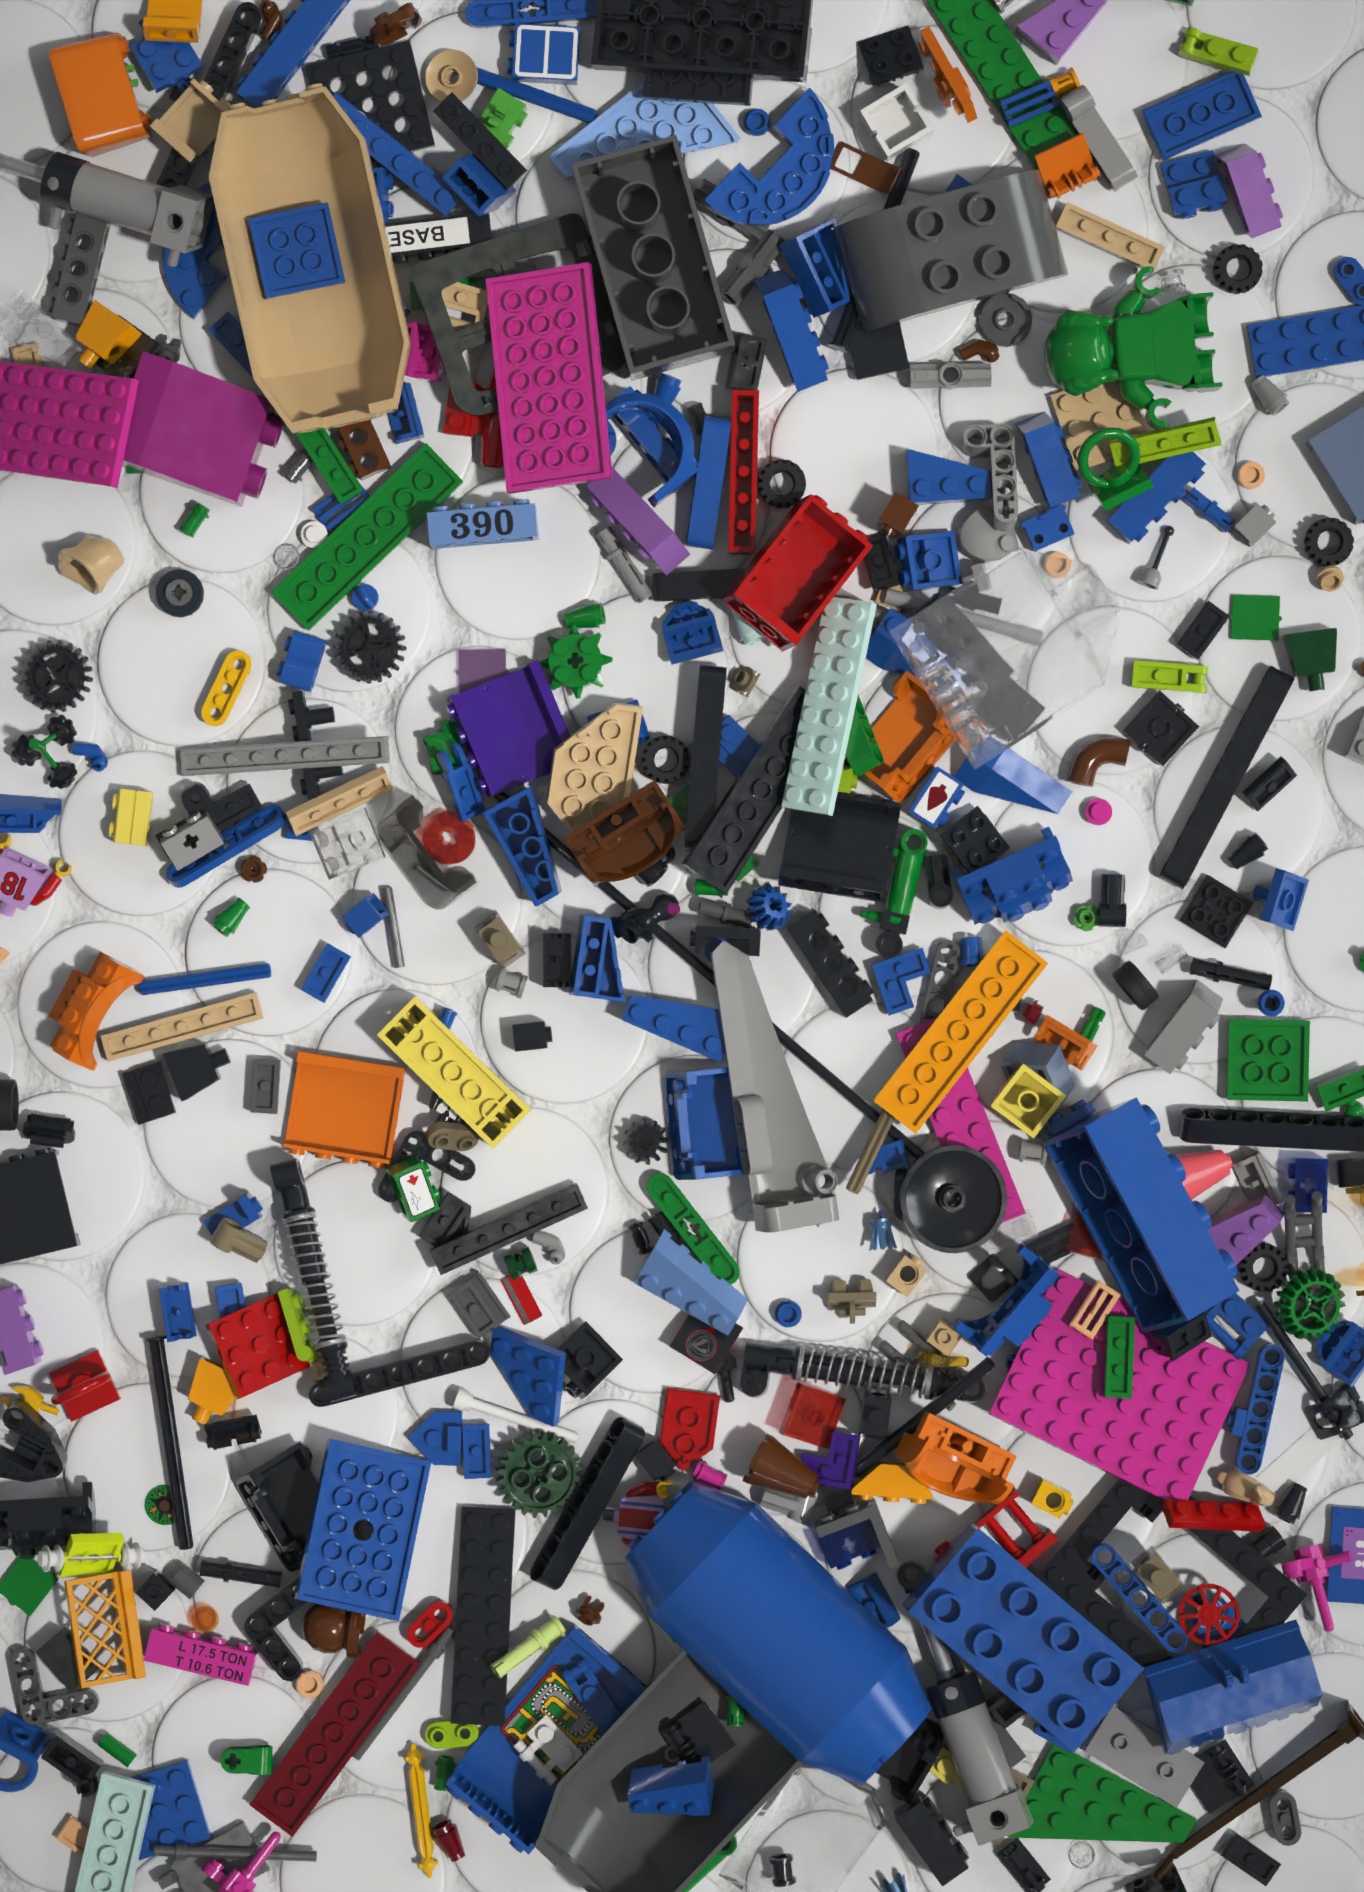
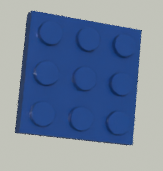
M328 202L248 218L265 300L345 283Z
M188 1760L129 1777L155 1784L139 1860L154 1856L155 1845L176 1846L177 1843L191 1845L212 1837Z

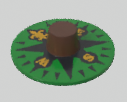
M170 1485L155 1487L149 1492L145 1500L147 1515L152 1521L160 1525L175 1523Z

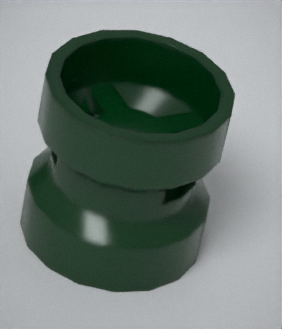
M529 1246L522 1248L519 1253H509L503 1256L512 1280L520 1278L526 1272L531 1274L538 1271Z

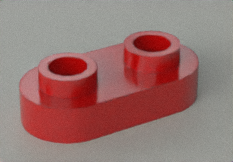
M445 1601L431 1603L408 1627L407 1639L409 1643L418 1648L428 1646L451 1623L453 1618L452 1607ZM438 1609L443 1610L445 1616L441 1619L435 1616V1611ZM419 1628L424 1629L426 1635L422 1638L416 1635V1630Z

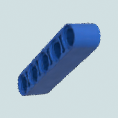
M704 416L697 460V468L699 470L695 475L686 538L687 547L713 550L731 419Z
M1273 1343L1264 1344L1258 1351L1246 1404L1248 1413L1242 1437L1239 1436L1235 1454L1236 1467L1247 1475L1256 1473L1262 1464L1285 1359L1283 1350ZM1269 1349H1275L1278 1353V1358L1273 1363H1267L1264 1359V1355ZM1268 1375L1272 1379V1385L1266 1390L1260 1389L1259 1379L1262 1376ZM1257 1402H1264L1266 1404V1411L1261 1416H1256L1253 1413V1406ZM1252 1428L1259 1429L1261 1433L1260 1438L1255 1442H1250L1247 1439V1433ZM1247 1454L1253 1455L1255 1458L1254 1465L1250 1468H1243L1241 1465L1242 1458Z
M1102 1543L1095 1546L1092 1551L1094 1565L1167 1650L1174 1653L1184 1650L1188 1641L1182 1627L1111 1545ZM1107 1549L1111 1552L1112 1558L1108 1563L1103 1564L1097 1561L1096 1554L1099 1550ZM1126 1570L1130 1576L1128 1582L1125 1584L1115 1582L1114 1574L1116 1571ZM1139 1590L1147 1594V1601L1142 1605H1137L1132 1601L1133 1593ZM1155 1611L1162 1612L1165 1616V1621L1160 1626H1155L1149 1621L1150 1615ZM1173 1632L1180 1633L1183 1637L1182 1643L1176 1647L1171 1646L1167 1642L1168 1636Z

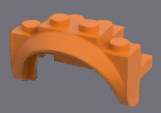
M101 951L88 975L73 969L48 1015L60 1024L50 1044V1047L53 1048L52 1051L73 1063L94 1071L98 1064L94 1059L93 1046L97 1031L105 1014L121 993L133 985L142 983L145 975Z
M926 1411L914 1435L904 1432L893 1455L905 1462L910 1473L918 1482L938 1493L953 1498L998 1505L1006 1499L1014 1484L1006 1481V1478L1017 1457L1016 1455Z

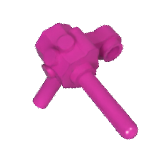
M1321 1544L1293 1551L1295 1561L1281 1564L1283 1574L1287 1575L1288 1580L1296 1578L1297 1584L1308 1582L1309 1587L1312 1586L1323 1628L1326 1632H1331L1334 1630V1623L1323 1583H1325L1324 1577L1330 1576L1329 1567L1352 1561L1351 1552L1345 1551L1324 1557Z
M273 1832L247 1867H242L240 1871L234 1868L227 1876L223 1873L226 1867L214 1858L210 1862L207 1861L201 1870L221 1885L217 1892H253V1889L256 1887V1884L253 1882L254 1874L280 1841L281 1835L279 1832Z

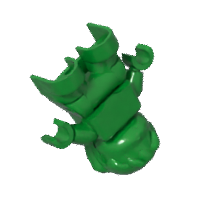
M1147 266L1135 275L1132 284L1133 290L1130 289L1115 303L1112 317L1109 315L1098 316L1089 312L1066 310L1059 315L1056 325L1051 329L1045 340L1044 355L1046 370L1051 380L1066 393L1078 396L1098 388L1105 382H1114L1119 385L1120 392L1126 401L1140 410L1146 409V422L1151 428L1157 430L1169 427L1167 421H1160L1156 418L1155 408L1164 407L1166 409L1172 401L1167 398L1154 400L1152 398L1154 394L1146 385L1154 384L1168 389H1182L1187 392L1196 391L1203 393L1218 391L1222 387V382L1214 383L1212 359L1215 349L1196 352L1195 339L1212 338L1214 336V332L1209 331L1207 321V304L1214 296L1213 292L1189 294L1151 312L1139 314L1145 304L1144 299L1154 298L1161 292L1158 287L1149 290L1143 286L1142 277L1150 276L1154 269L1152 266Z

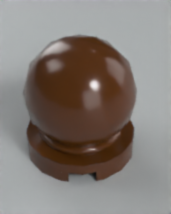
M315 1604L305 1613L302 1621L304 1639L313 1650L321 1653H337L345 1649L347 1657L358 1658L362 1647L358 1646L359 1634H364L366 1615Z

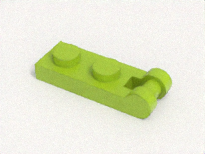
M1187 28L1184 35L1186 38L1185 43L1181 44L1178 51L1180 56L1243 75H1251L1259 53L1258 48L1203 33L1197 28ZM1195 43L1203 45L1202 49H1195Z
M1134 660L1131 688L1207 693V685L1204 684L1209 666ZM1187 673L1194 674V684L1186 683Z
M286 1288L278 1291L297 1358L305 1362L318 1361L320 1356L315 1354L309 1335L311 1333L309 1327L311 1326L308 1319L304 1318L302 1311L304 1307L302 1296L294 1289Z

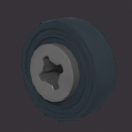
M175 569L167 572L160 578L156 586L155 596L158 605L165 613L173 617L183 618L192 615L200 608L204 599V589L202 582L195 574L188 570Z

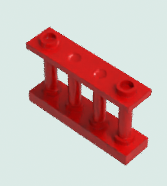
M1013 1488L1003 1502L993 1505L975 1520L973 1524L979 1529L986 1524L1010 1552L1011 1556L1024 1567H1027L1058 1541V1538L1050 1528L1045 1532L1034 1524L1014 1500L1020 1493L1016 1488ZM1007 1507L1032 1537L1030 1540L1033 1543L1026 1549L1023 1547L1019 1548L994 1518L1003 1508ZM958 1536L949 1543L947 1540L943 1541L934 1549L936 1554L933 1556V1559L936 1563Z

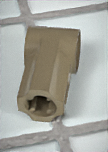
M227 1217L222 1218L210 1238V1243L217 1249L226 1253L232 1251L255 1263L262 1259L268 1245L266 1240L244 1230L239 1223Z

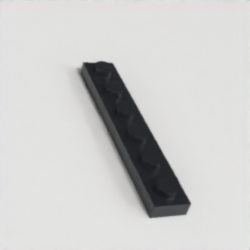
M575 1183L429 1250L440 1275H443L588 1209L578 1184Z

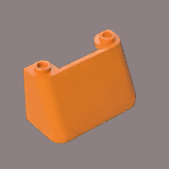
M120 33L88 39L49 50L50 62L74 141L81 153L91 157L152 137L150 130L152 120L148 113L144 114L138 108L124 59L127 58V52L130 51L126 37Z
M908 671L895 680L893 695L896 699L872 727L884 762L863 774L898 803L904 801L961 734L966 724L965 718L953 705Z

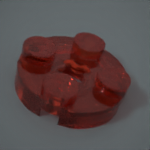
M445 811L434 815L426 823L422 842L426 853L434 861L440 864L453 865L465 861L472 854L475 848L476 834L474 826L469 819L461 822L458 821L456 812ZM444 831L447 833L455 832L454 839L456 843L454 845L451 843L443 844L444 837L442 834Z

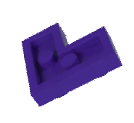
M833 1431L829 1457L802 1453L801 1460L819 1475L817 1480L822 1485L851 1490L861 1436Z

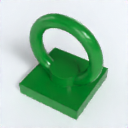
M1115 427L1103 428L1091 434L1083 442L1078 453V469L1083 479L1088 483L1091 492L1105 511L1154 488L1150 477L1139 464L1140 448L1138 442L1129 432ZM1116 438L1123 441L1130 453L1127 466H1115L1104 474L1096 476L1088 465V458L1092 448L1104 439Z

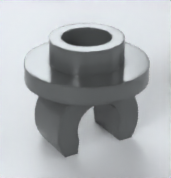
M163 335L160 345L154 354L177 363L181 356V340L177 339L176 344L171 346L166 344L167 335Z

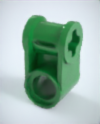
M273 1746L229 1747L221 1757V1766L226 1772L232 1774H272ZM232 1753L236 1754L237 1759H241V1761L237 1762L236 1766H231V1762L226 1761Z

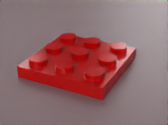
M278 1293L205 1325L237 1399L310 1367L309 1362L300 1361L296 1356Z

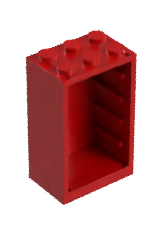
M810 494L796 502L720 600L782 652L799 643L873 547L868 542L869 538L865 533L850 527L847 524L848 520L838 512L833 513L827 508V502L818 495L813 496Z

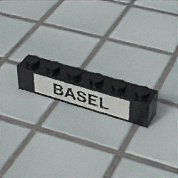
M476 213L385 224L393 263L408 262V257L419 256V260H429L435 258V254H447L493 239L489 213L480 217Z

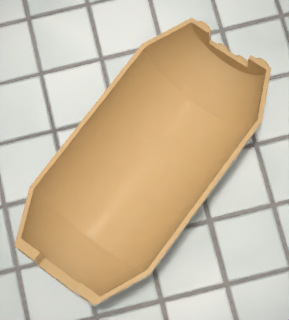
M321 83L307 86V91L287 96L288 100L278 102L277 99L262 102V107L258 108L245 106V103H238L229 106V111L221 112L208 176L253 380L292 433H307L319 429L326 430L382 417L386 413L397 411L411 347L366 139L327 87H323ZM328 202L345 283L265 300L248 218Z

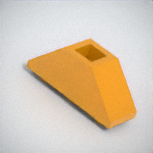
M878 1462L854 1483L851 1489V1494L857 1495L856 1499L872 1500L873 1496H882L883 1501L899 1502L900 1498H910V1503L926 1504V1499L933 1500L932 1491L912 1476L905 1463Z

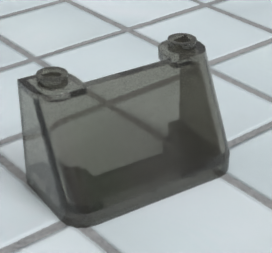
M411 795L380 823L378 835L427 904L437 910L444 909L480 883L472 872L470 873L461 866H454L444 873L440 870L413 833L421 827L420 822L423 818L424 806L416 796Z

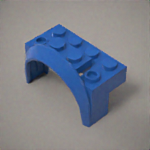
M631 386L606 405L607 421L611 417L614 418L666 482L656 493L648 498V501L654 508L672 493L676 494L693 480L699 470L696 467L698 463L694 458V439L686 419L678 409L660 397L641 393L639 390L634 391ZM659 424L667 431L670 438L667 437L665 439L658 431L660 430Z

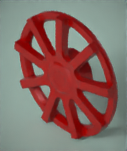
M1201 1584L1185 1594L1179 1606L1178 1616L1182 1629L1190 1639L1204 1645H1215L1226 1641L1235 1632L1239 1623L1240 1612L1236 1599L1227 1589L1216 1584ZM1206 1588L1217 1590L1211 1603L1207 1601L1204 1590ZM1198 1590H1200L1202 1605L1189 1598ZM1221 1592H1223L1231 1601L1218 1607L1216 1603ZM1187 1602L1195 1607L1198 1612L1183 1614L1185 1603ZM1234 1606L1235 1618L1221 1615V1611ZM1198 1618V1623L1189 1631L1184 1619ZM1219 1620L1233 1623L1227 1633L1219 1625ZM1202 1625L1206 1626L1205 1640L1193 1635ZM1211 1626H1215L1222 1637L1210 1640Z

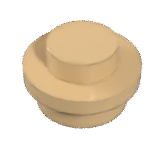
M1326 566L1316 576L1319 587L1328 592L1339 589L1344 579L1342 570L1337 566Z

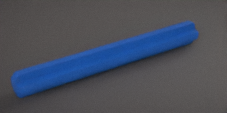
M477 67V84L496 91L500 88L513 97L587 123L595 120L597 112L591 107Z
M265 963L143 980L139 984V992L141 995L270 978L272 971L270 964Z

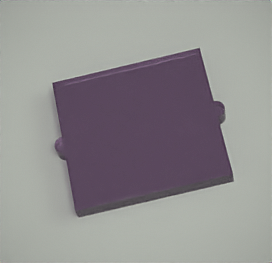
M506 649L459 650V669L456 671L459 675V693L508 674L509 670L506 669Z

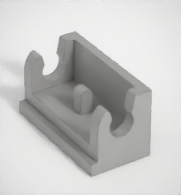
M1256 1152L1233 1163L1235 1173L1249 1202L1263 1195H1266L1276 1205L1284 1202L1261 1152Z

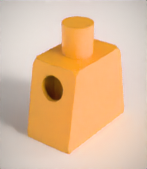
M94 300L76 334V340L86 347L78 361L90 370L99 357L110 364H114L142 333Z
M202 1356L197 1365L188 1400L198 1405L192 1419L201 1424H207L212 1412L222 1416L232 1404L236 1395L223 1365Z

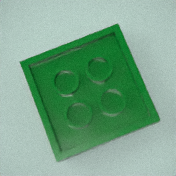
M1228 1019L1226 1100L1308 1102L1310 1021Z

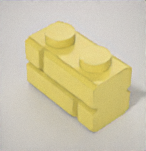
M119 789V793L114 794L112 810H117L116 820H111L109 836L113 837L114 843L148 846L153 802L152 792Z

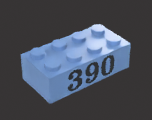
M529 499L514 500L513 505L504 506L502 502H488L485 508H477L475 504L459 505L460 510H450L448 506L433 507V512H427L429 545L432 549L539 540L537 508L535 503L530 504Z

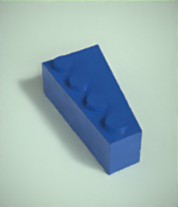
M784 268L755 279L754 282L764 298L762 303L770 321L773 323V332L779 346L782 348L781 353L797 391L799 392L827 381L828 378L825 371L829 370V366L824 354L819 356L816 347L821 346L816 331L811 332L808 326L812 319L807 307L802 308L799 299L803 298V294L798 282L793 284Z

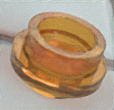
M201 1606L194 1611L191 1620L193 1627L197 1631L209 1633L217 1627L219 1617L214 1608Z

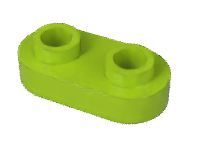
M451 1719L434 1721L427 1727L425 1739L428 1745L434 1749L470 1746L476 1742L479 1736L478 1725L451 1724ZM466 1728L470 1731V1736L462 1737L460 1731ZM436 1731H440L444 1737L441 1740H436L433 1734Z

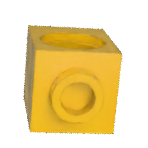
M1041 1478L1030 1499L1032 1505L1059 1519L1062 1514L1067 1515L1074 1501L1070 1499L1072 1496L1071 1492L1044 1478ZM1050 1493H1058L1061 1497L1059 1504L1056 1506L1047 1505L1046 1497Z

